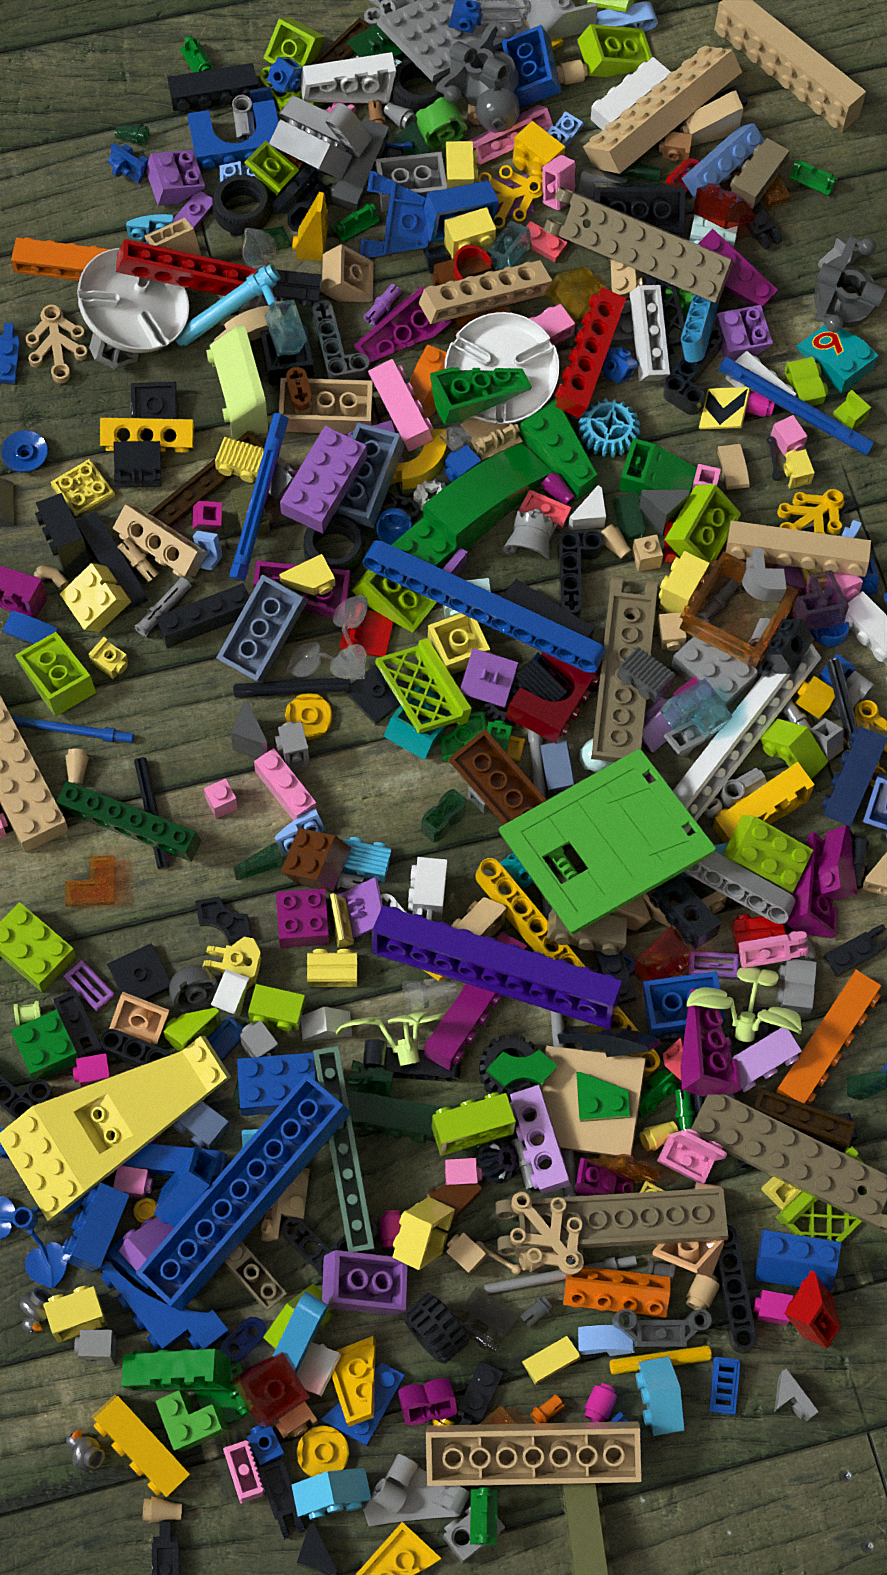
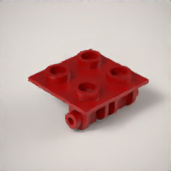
M356 602L352 607L349 606L339 649L378 657L385 656L393 621L376 611L366 610L364 608L365 605L361 602Z

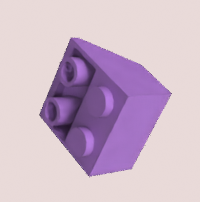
M193 150L151 153L146 172L158 206L179 204L205 188Z
M761 305L717 313L715 326L720 328L723 334L721 346L723 358L728 357L736 361L746 351L752 356H757L772 346V339Z

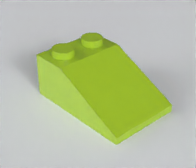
M590 24L577 39L589 76L611 77L635 72L643 62H648L653 58L643 29Z
M369 569L351 590L369 608L411 633L415 631L437 603Z
M57 632L52 633L15 655L39 695L55 717L96 694L90 674Z

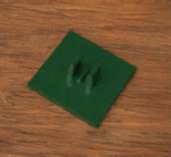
M377 23L347 40V44L358 57L392 52L393 59L404 54L381 30Z

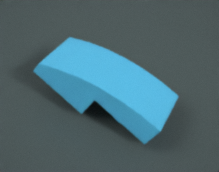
M148 215L127 221L128 238L135 240L145 239V235L174 223L173 215Z

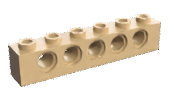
M540 260L526 262L519 266H509L495 272L489 271L482 275L469 276L462 280L449 281L438 286H429L424 289L419 305L430 324L544 296L548 292L552 279Z

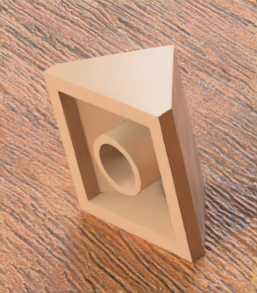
M122 992L109 1029L119 1030L156 1046L170 1010Z
M724 1240L662 1243L653 1250V1255L711 1278L723 1248Z

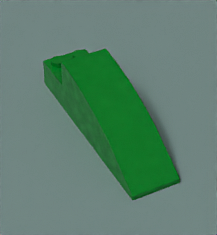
M519 443L478 464L423 504V518L391 546L443 569L458 549L462 548L466 551L518 506L525 499L529 490L535 491L542 485L545 478L553 471L527 447Z

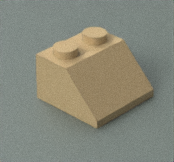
M342 244L324 253L322 293L339 302L373 301L374 262Z
M483 897L479 902L474 901L467 909L468 914L463 919L458 918L451 927L460 930L467 929L473 934L482 937H493L505 924L507 908L503 904Z

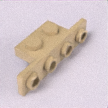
M610 259L612 292L629 298L630 292L636 287L647 285L644 272Z
M304 1168L265 1213L261 1224L262 1241L268 1242L278 1239L281 1216L304 1219L310 1169Z

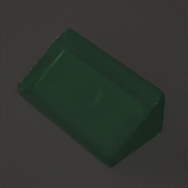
M416 122L395 135L397 143H413L412 149L400 147L404 156L431 153Z
M637 491L613 499L618 528L625 541L645 537V526Z

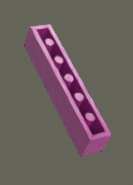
M503 932L496 939L498 942L507 945L514 944L523 950H527V945ZM466 984L426 1042L424 1056L449 1071L454 1063L458 1065L464 1056V1048L467 1044L471 1045L478 1034L476 1030L480 1025L484 1026L490 1017V1009L492 1006H498L503 995Z

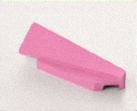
M537 105L519 114L518 121L509 130L503 132L486 131L468 140L473 141V150H477V164L481 165L513 150L514 137L532 121L545 131L549 130L553 123L547 107Z

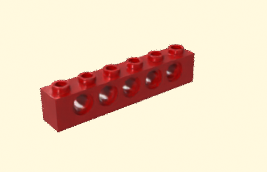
M128 239L123 240L117 252L116 262L117 273L226 296L247 281L246 278L251 274H256V268Z
M604 287L597 294H592L588 302V306H591L590 310L586 311L581 322L584 324V327L579 330L575 338L577 346L572 349L568 357L571 363L569 366H566L561 377L564 379L563 385L560 384L555 393V397L558 398L555 407L578 418L588 408L624 307L625 297Z

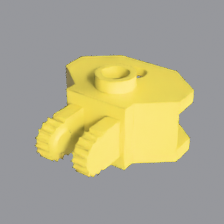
M243 937L232 946L226 945V948L207 947L206 952L208 954L222 957L223 962L206 960L203 963V967L221 972L222 976L225 970L228 969L248 977L247 989L256 983L262 959L260 957L261 952L253 938Z

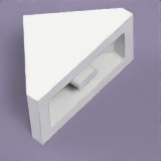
M598 485L570 516L568 528L580 530L602 528L605 526L606 513L602 487Z
M226 969L211 1005L240 1016L249 978Z
M322 1007L302 1015V1040L312 1041L352 1037L351 1026L336 1036L337 1029L351 1021L350 1011Z

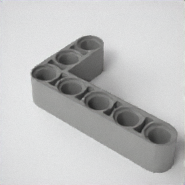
M291 96L279 114L288 123L291 119L347 147L345 151L357 157H360L372 139V136L354 112L342 103H338L332 113H329L298 97Z

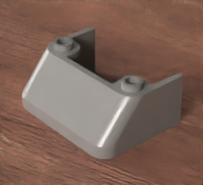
M516 0L528 29L542 25L551 40L581 34L590 24H596V3L575 7L572 0Z

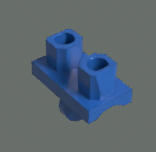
M116 143L111 145V155L108 163L113 166L112 174L116 177L124 174L136 183H140L149 160L144 156L138 158L133 156L134 151L127 144L121 147Z

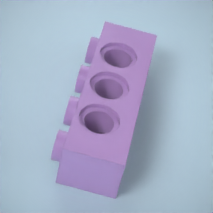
M537 1085L510 1094L512 1099L510 1106L514 1118L517 1117L520 1125L515 1127L520 1142L525 1141L527 1148L523 1150L524 1158L527 1165L532 1164L534 1173L530 1174L534 1189L539 1188L542 1195L572 1186L540 1086ZM528 1113H537V1118L534 1121H525ZM536 1136H544L545 1139L541 1145L535 1146L532 1144ZM543 1160H552L550 1168L546 1170L540 1169V1163Z

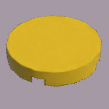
M307 693L298 695L286 707V723L302 722L306 740L317 739L323 736L331 727L333 719L331 706L318 694Z
M313 1427L302 1436L298 1443V1463L304 1473L310 1477L327 1471L344 1470L349 1458L348 1442L333 1427Z

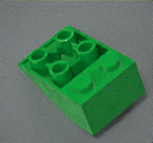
M633 438L621 474L619 490L641 496L642 490H689L690 494L697 468L656 444Z

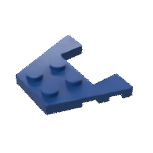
M370 171L367 191L389 194L390 198L384 241L360 238L359 254L370 258L427 247L428 232L424 212L426 198L375 171Z

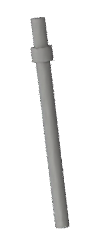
M634 1255L615 1259V1257L605 1258L603 1262L583 1266L617 1270L637 1266ZM561 1270L499 1281L484 1284V1290L487 1295L565 1280L566 1274Z

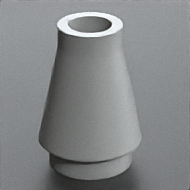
M391 102L384 108V114L400 129L410 130L414 126L417 117L413 110L394 105Z

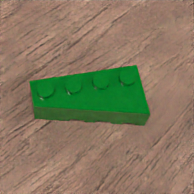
M555 398L521 422L520 437L546 466L557 474H561L575 495V498L579 500L595 488L597 473L563 410L555 407L557 398Z
M217 1349L158 1350L155 1353H148L145 1350H133V1354H123L121 1386L130 1391L229 1390L231 1358L223 1354L222 1350Z

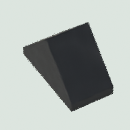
M310 1524L297 1560V1565L325 1575H338L337 1569L315 1524Z

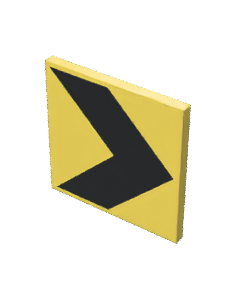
M748 387L708 389L699 429L742 428L751 389Z

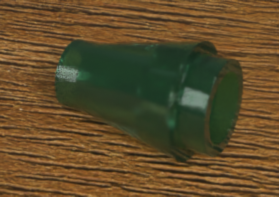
M142 123L124 126L117 125L115 137L116 139H122L141 146L142 144H147L149 140V128Z

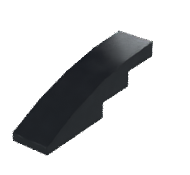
M597 1025L571 1026L557 1034L559 1044L580 1041L583 1051L604 1048L606 1057L649 1052L661 1044L659 1038L610 1026V1029Z

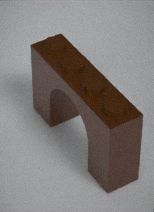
M476 257L465 258L457 266L459 273L464 279L469 276H478L492 271L491 265ZM454 259L434 265V274L431 275L433 286L446 284L449 281H457L454 276ZM508 305L450 319V325L453 324L455 328V339H457L456 334L465 325L478 317L498 312L511 313Z

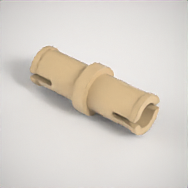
M128 537L123 542L128 546L129 550L123 543L118 546V549L129 559L131 567H135L148 583L153 578L147 570L153 577H156L159 572L145 558L147 555L141 553Z

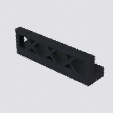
M645 273L647 285L659 284L661 292L664 288L672 291L668 301L662 299L667 352L668 355L674 354L673 346L682 344L681 337L671 340L670 332L675 327L683 333L685 326L677 288ZM669 307L677 311L672 321L667 319L665 315Z

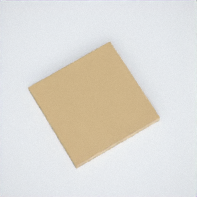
M546 1046L545 1055L556 1063L558 1068L540 1088L546 1101L560 1149L631 1159L646 1059L624 1055L606 1057L605 1053ZM576 1072L585 1073L628 1090L631 1118L580 1122ZM541 1135L536 1136L532 1144L535 1146L541 1145L545 1137Z

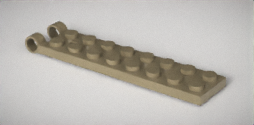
M558 187L554 198L571 204L565 225L558 221L547 219L544 231L565 238L709 301L719 303L734 259L584 197L569 189ZM587 219L591 222L589 228L585 227L584 224Z
M611 575L603 646L606 653L601 665L591 759L616 762L635 750L641 749L646 699L639 694L635 687L624 684L620 680L618 671L620 664L637 647L651 655L658 581L646 580L644 595L623 593V577ZM633 615L635 618L633 620L627 619L626 616Z
M725 1094L707 1095L691 1130L701 1135L700 1139L723 1146L722 1150L727 1154L887 1234V1215L881 1214L887 1201L886 1174ZM858 1187H865L867 1190L866 1195H860L857 1191Z
M723 1188L560 1197L566 1202V1209L562 1214L560 1241L566 1248L569 1238L567 1221L572 1217H577L582 1221V1230L578 1236L577 1249L728 1240ZM554 1198L532 1199V1207L544 1221L550 1223L549 1228L551 1229L552 1211L550 1205ZM512 1200L496 1202V1217L498 1219L508 1220L519 1216L520 1228L525 1233L541 1235L525 1215H519L513 1211L511 1207ZM517 1200L519 1205L527 1203L526 1200ZM555 1203L553 1205L554 1208L557 1210L563 1208V1205L561 1203ZM572 1222L570 1227L578 1229L579 1225L576 1222ZM520 1234V1236H513V1238L521 1240L523 1236ZM510 1236L498 1238V1253L500 1255H515L518 1252H527L531 1248H538L540 1251L553 1250L552 1247L522 1244L517 1246L512 1244Z

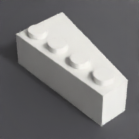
M391 52L303 66L300 79L303 100L306 102L368 103L373 100V103H376L375 99H377L381 103L388 104L396 73L393 54Z

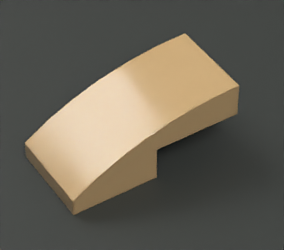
M741 445L718 446L717 454L722 466V477L726 489L749 487V477Z

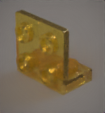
M579 267L557 274L545 295L556 306L561 304L576 324L580 323L590 307L588 302L592 294H597L602 287L606 288V286L600 283L589 269Z

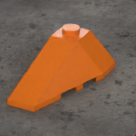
M428 344L409 380L415 392L412 398L414 401L419 400L424 409V412L421 413L423 419L427 417L429 419L437 411L434 403L430 373L445 369L447 352ZM392 420V424H393L395 433H398V434H399V432H398V430H397V428H396V426H395V424H394V422H393V420Z

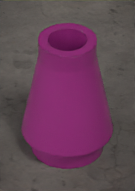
M555 471L549 474L542 482V485L545 487L544 491L565 505L569 504L575 497L561 474H557Z

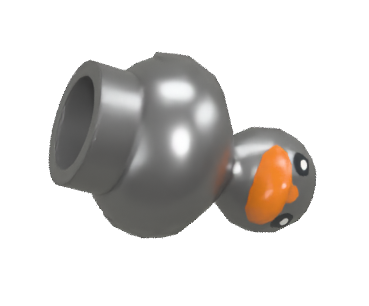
M35 1288L33 1292L24 1294L20 1300V1307L27 1315L22 1322V1327L27 1333L41 1331L40 1321L47 1319L43 1304L49 1302L48 1299L51 1296L41 1288Z
M76 1430L67 1436L66 1443L73 1450L72 1460L75 1467L85 1471L97 1469L102 1465L105 1453L100 1449L99 1443L94 1438L84 1437L81 1430Z

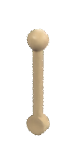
M481 1241L475 1243L487 1255L510 1268L513 1274H520L522 1270L520 1265H513L490 1251Z

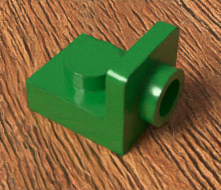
M499 720L488 722L487 732L507 753L512 726Z

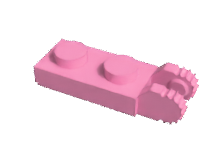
M795 931L791 932L788 936L786 934L738 943L742 968L788 961L791 958L806 956L809 953L808 946L803 944L808 940L806 932Z

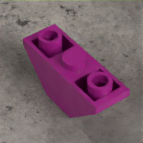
M583 1158L580 1159L574 1192L583 1196L632 1193L634 1181Z

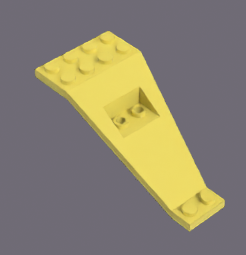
M200 1036L178 1053L32 1106L0 1132V1143L47 1221H52L88 1193L92 1187L94 1188L229 1080L231 1076L207 1038ZM99 1110L102 1112L101 1118L98 1116ZM112 1131L115 1133L114 1139L111 1137Z

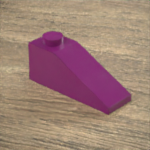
M848 825L826 832L818 868L820 894L836 901L858 894Z

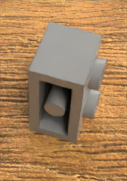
M287 722L278 727L279 736L275 737L277 753L291 770L308 767L309 752L302 722Z

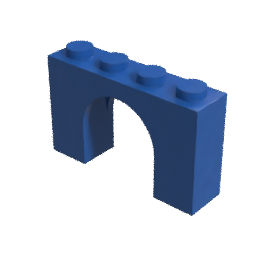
M274 100L252 103L256 130L248 140L241 143H227L215 135L209 110L188 113L189 130L199 170H209L219 167V165L239 161L244 163L265 140L269 143L279 123Z

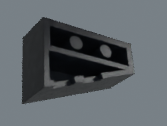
M60 493L36 502L38 512L35 513L37 522L39 526L44 525L42 528L46 541L50 540L49 547L53 556H57L66 579L80 575L91 562L83 536L63 494Z

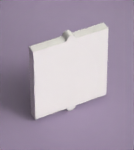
M312 1342L292 1385L299 1387L302 1392L307 1390L322 1396L341 1354L328 1349L324 1344L318 1345Z

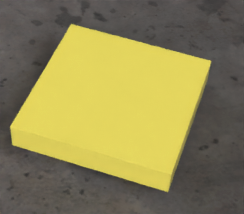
M90 459L51 481V486L56 493L63 494L75 518L115 497L114 491Z

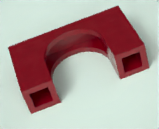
M542 652L541 656L571 684L569 688L570 697L557 702L547 701L520 687L510 702L505 717L556 744L560 736L565 737L571 727V724H569L570 720L575 721L581 711L579 705L581 703L586 704L591 694V691H589L591 686L594 688L597 686L600 680V674L598 673L602 664L599 665L596 672L588 673Z

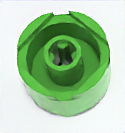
M444 97L438 98L435 103L416 113L417 126L427 146L432 150H436L435 147L439 146L442 149H446V142H459L464 137L462 134L464 129L467 131V125L457 105L449 103Z

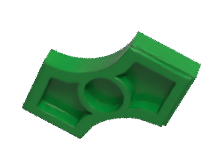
M485 711L470 712L468 723L458 725L452 733L440 737L442 762H448V759L484 728L487 730Z
M540 1050L527 1057H513L503 1051L486 1069V1072L504 1088H507L516 1081L522 1080L531 1081L542 1086L558 1068V1065Z

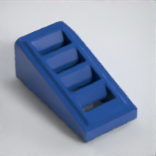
M714 1357L709 1412L735 1415L741 1360ZM719 1367L733 1368V1373L719 1371ZM718 1378L732 1379V1384L718 1382ZM717 1388L731 1390V1394L717 1393ZM716 1399L728 1400L730 1405L715 1404Z

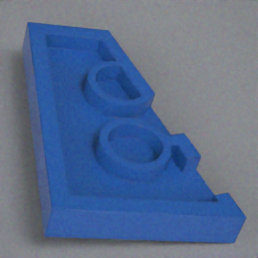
M384 1363L375 1368L374 1418L349 1427L339 1402L321 1421L367 1446L405 1375Z

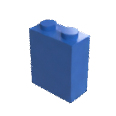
M195 1146L162 1187L154 1215L161 1222L175 1227L210 1186L217 1159Z

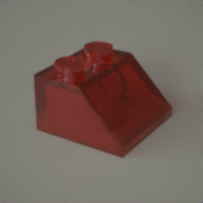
M708 183L706 186L697 188L693 209L694 214L724 229L755 221V215L747 202L738 197L736 193L726 191L716 183Z
M672 925L637 958L633 974L642 983L643 981L671 978L676 972L681 974L689 966L688 960L691 953Z
M283 1352L251 1366L231 1380L257 1425L266 1428L310 1398Z

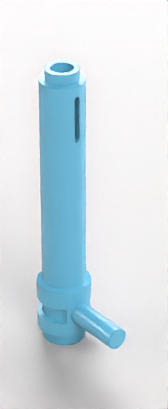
M269 264L267 267L265 265L261 267L257 274H251L246 278L247 281L189 321L175 339L177 344L181 347L183 345L187 346L256 296L260 297L264 294L269 307H277L278 303L271 288L277 285V281L281 279L277 270Z

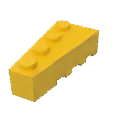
M797 762L749 796L737 801L730 809L720 811L715 816L713 828L724 843H728L742 815L756 816L771 825L806 804L815 784L799 762Z

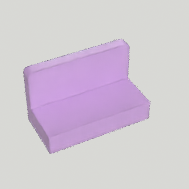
M660 697L656 703L654 702L645 710L642 740L650 752H655L667 741L664 737L665 733L685 724V720L673 701Z

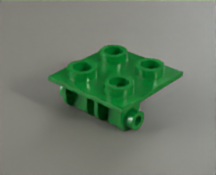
M240 1362L231 1363L229 1390H194L200 1408L203 1409L211 1404L221 1406L227 1424L259 1411Z

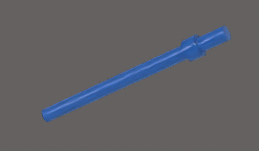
M11 715L16 726L102 738L106 742H114L115 740L133 743L134 740L133 733L116 731L115 728L105 727V729Z

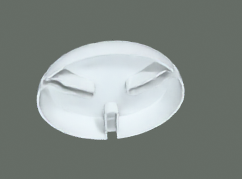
M119 248L98 254L84 268L77 290L80 312L91 331L108 345L131 353L157 351L173 342L185 327L189 315V301L185 287L117 273L116 262Z
M506 312L483 315L465 325L456 334L457 339L455 342H451L445 359V369L459 367V370L480 368V370L494 371L495 368H523L532 386L531 390L472 417L490 424H513L521 422L536 413L551 398L559 376L558 354L555 345L552 346L550 337L545 330L527 317Z

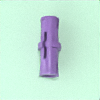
M390 284L383 295L375 299L374 305L363 316L367 323L372 320L370 325L375 326L381 316L390 311L393 302L402 294L399 287H396L394 290L395 285Z

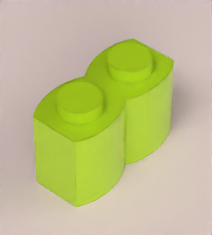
M813 357L787 362L784 370L788 385L796 393V397L811 406L824 404L825 398L828 395V388L826 383H822L819 377L821 376L819 363H816Z

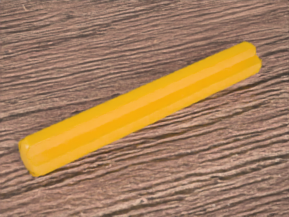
M701 1346L612 1359L609 1362L611 1374L615 1375L639 1371V1362L670 1357L672 1366L710 1361L712 1353L710 1346Z

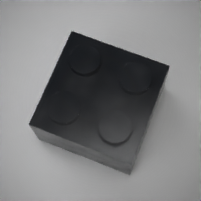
M306 325L261 331L262 349L269 384L280 383L281 378H286L287 372L294 367L305 370L308 379L314 378L313 361Z

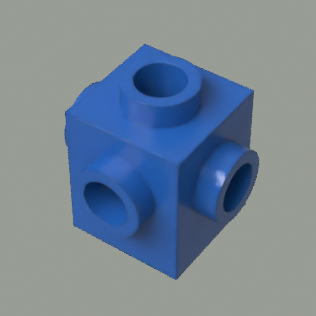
M455 0L448 27L473 34L476 25H481L483 13L480 12L481 3L473 0Z
M278 57L269 69L270 74L267 81L273 84V89L280 93L293 92L301 82L300 78L303 67L290 57Z
M617 347L608 349L601 371L604 372L603 375L607 379L620 384L629 381L639 363L630 356L631 353L628 350Z

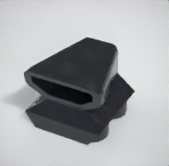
M306 165L270 206L274 215L288 213V226L292 231H296L318 193L324 192L326 198L329 194V189L318 180L317 168Z

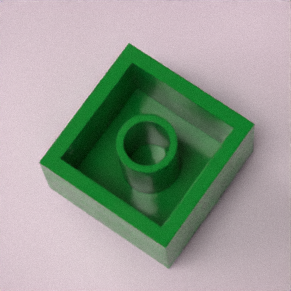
M57 1009L10 1030L33 1081L42 1079L76 1063L78 1055Z

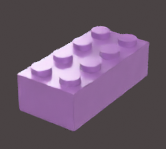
M324 426L280 501L281 514L323 534L367 459L366 445Z

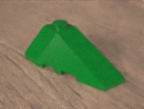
M450 367L430 373L435 408L444 426L468 419L532 388L523 368H495L492 371L480 370V368L459 370V367Z

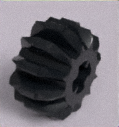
M493 1140L480 1148V1155L477 1156V1159L480 1161L478 1167L483 1171L482 1177H487L489 1183L502 1184L517 1175L516 1169L519 1165L516 1162V1158L518 1156L514 1155V1147H509L508 1141Z

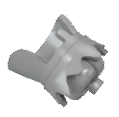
M539 509L529 510L523 514L518 511L514 519V531L503 547V551L508 555H512L518 547H524L539 552L546 559H550L549 541L557 524L553 525L550 517L543 515V511Z

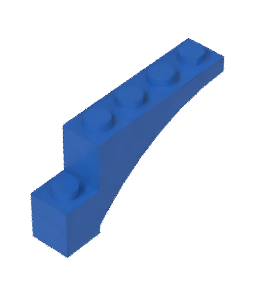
M109 1261L100 1267L103 1273L100 1277L108 1289L114 1287L119 1295L115 1298L124 1310L128 1307L134 1313L131 1319L140 1330L145 1328L150 1336L147 1337V1340L155 1350L158 1348L169 1350L188 1334L191 1336L187 1339L195 1350L200 1348L201 1350L212 1349L229 1335L227 1327L213 1309L208 1313L183 1309L181 1312L134 1287L117 1272Z

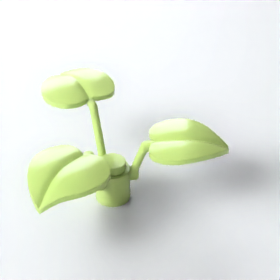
M755 967L738 969L737 977L739 979L753 983L748 1012H741L738 1017L733 998L727 997V993L720 989L710 987L696 989L690 994L687 1001V1007L697 1005L715 1009L730 1008L733 1018L732 1025L736 1026L735 1038L743 1042L754 1041L755 1032L758 1031L761 1021L801 1034V1018L793 1010L771 1007L769 1010L760 1011L757 1019L755 1014L752 1013L758 984L773 986L778 982L779 976L772 970H760Z
M415 1012L408 1016L402 1015L388 1020V1024L403 1022L405 1039L398 1040V1046H396L379 1017L349 1021L337 1029L336 1036L353 1025H378L390 1043L393 1053H398L400 1066L420 1062L417 1050L419 1048L417 1042L418 1028L429 1021H441L446 1013L429 1016L430 1012ZM408 1022L409 1026L414 1025L413 1039L409 1036Z

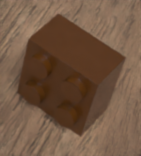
M299 828L280 872L296 884L318 889L325 888V890L333 892L351 847L335 835Z

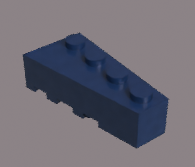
M861 721L858 729L854 728L849 740L853 743L849 751H844L840 761L843 767L840 773H835L830 784L834 786L831 795L826 794L821 805L825 809L824 816L851 826L887 743V730L865 721Z

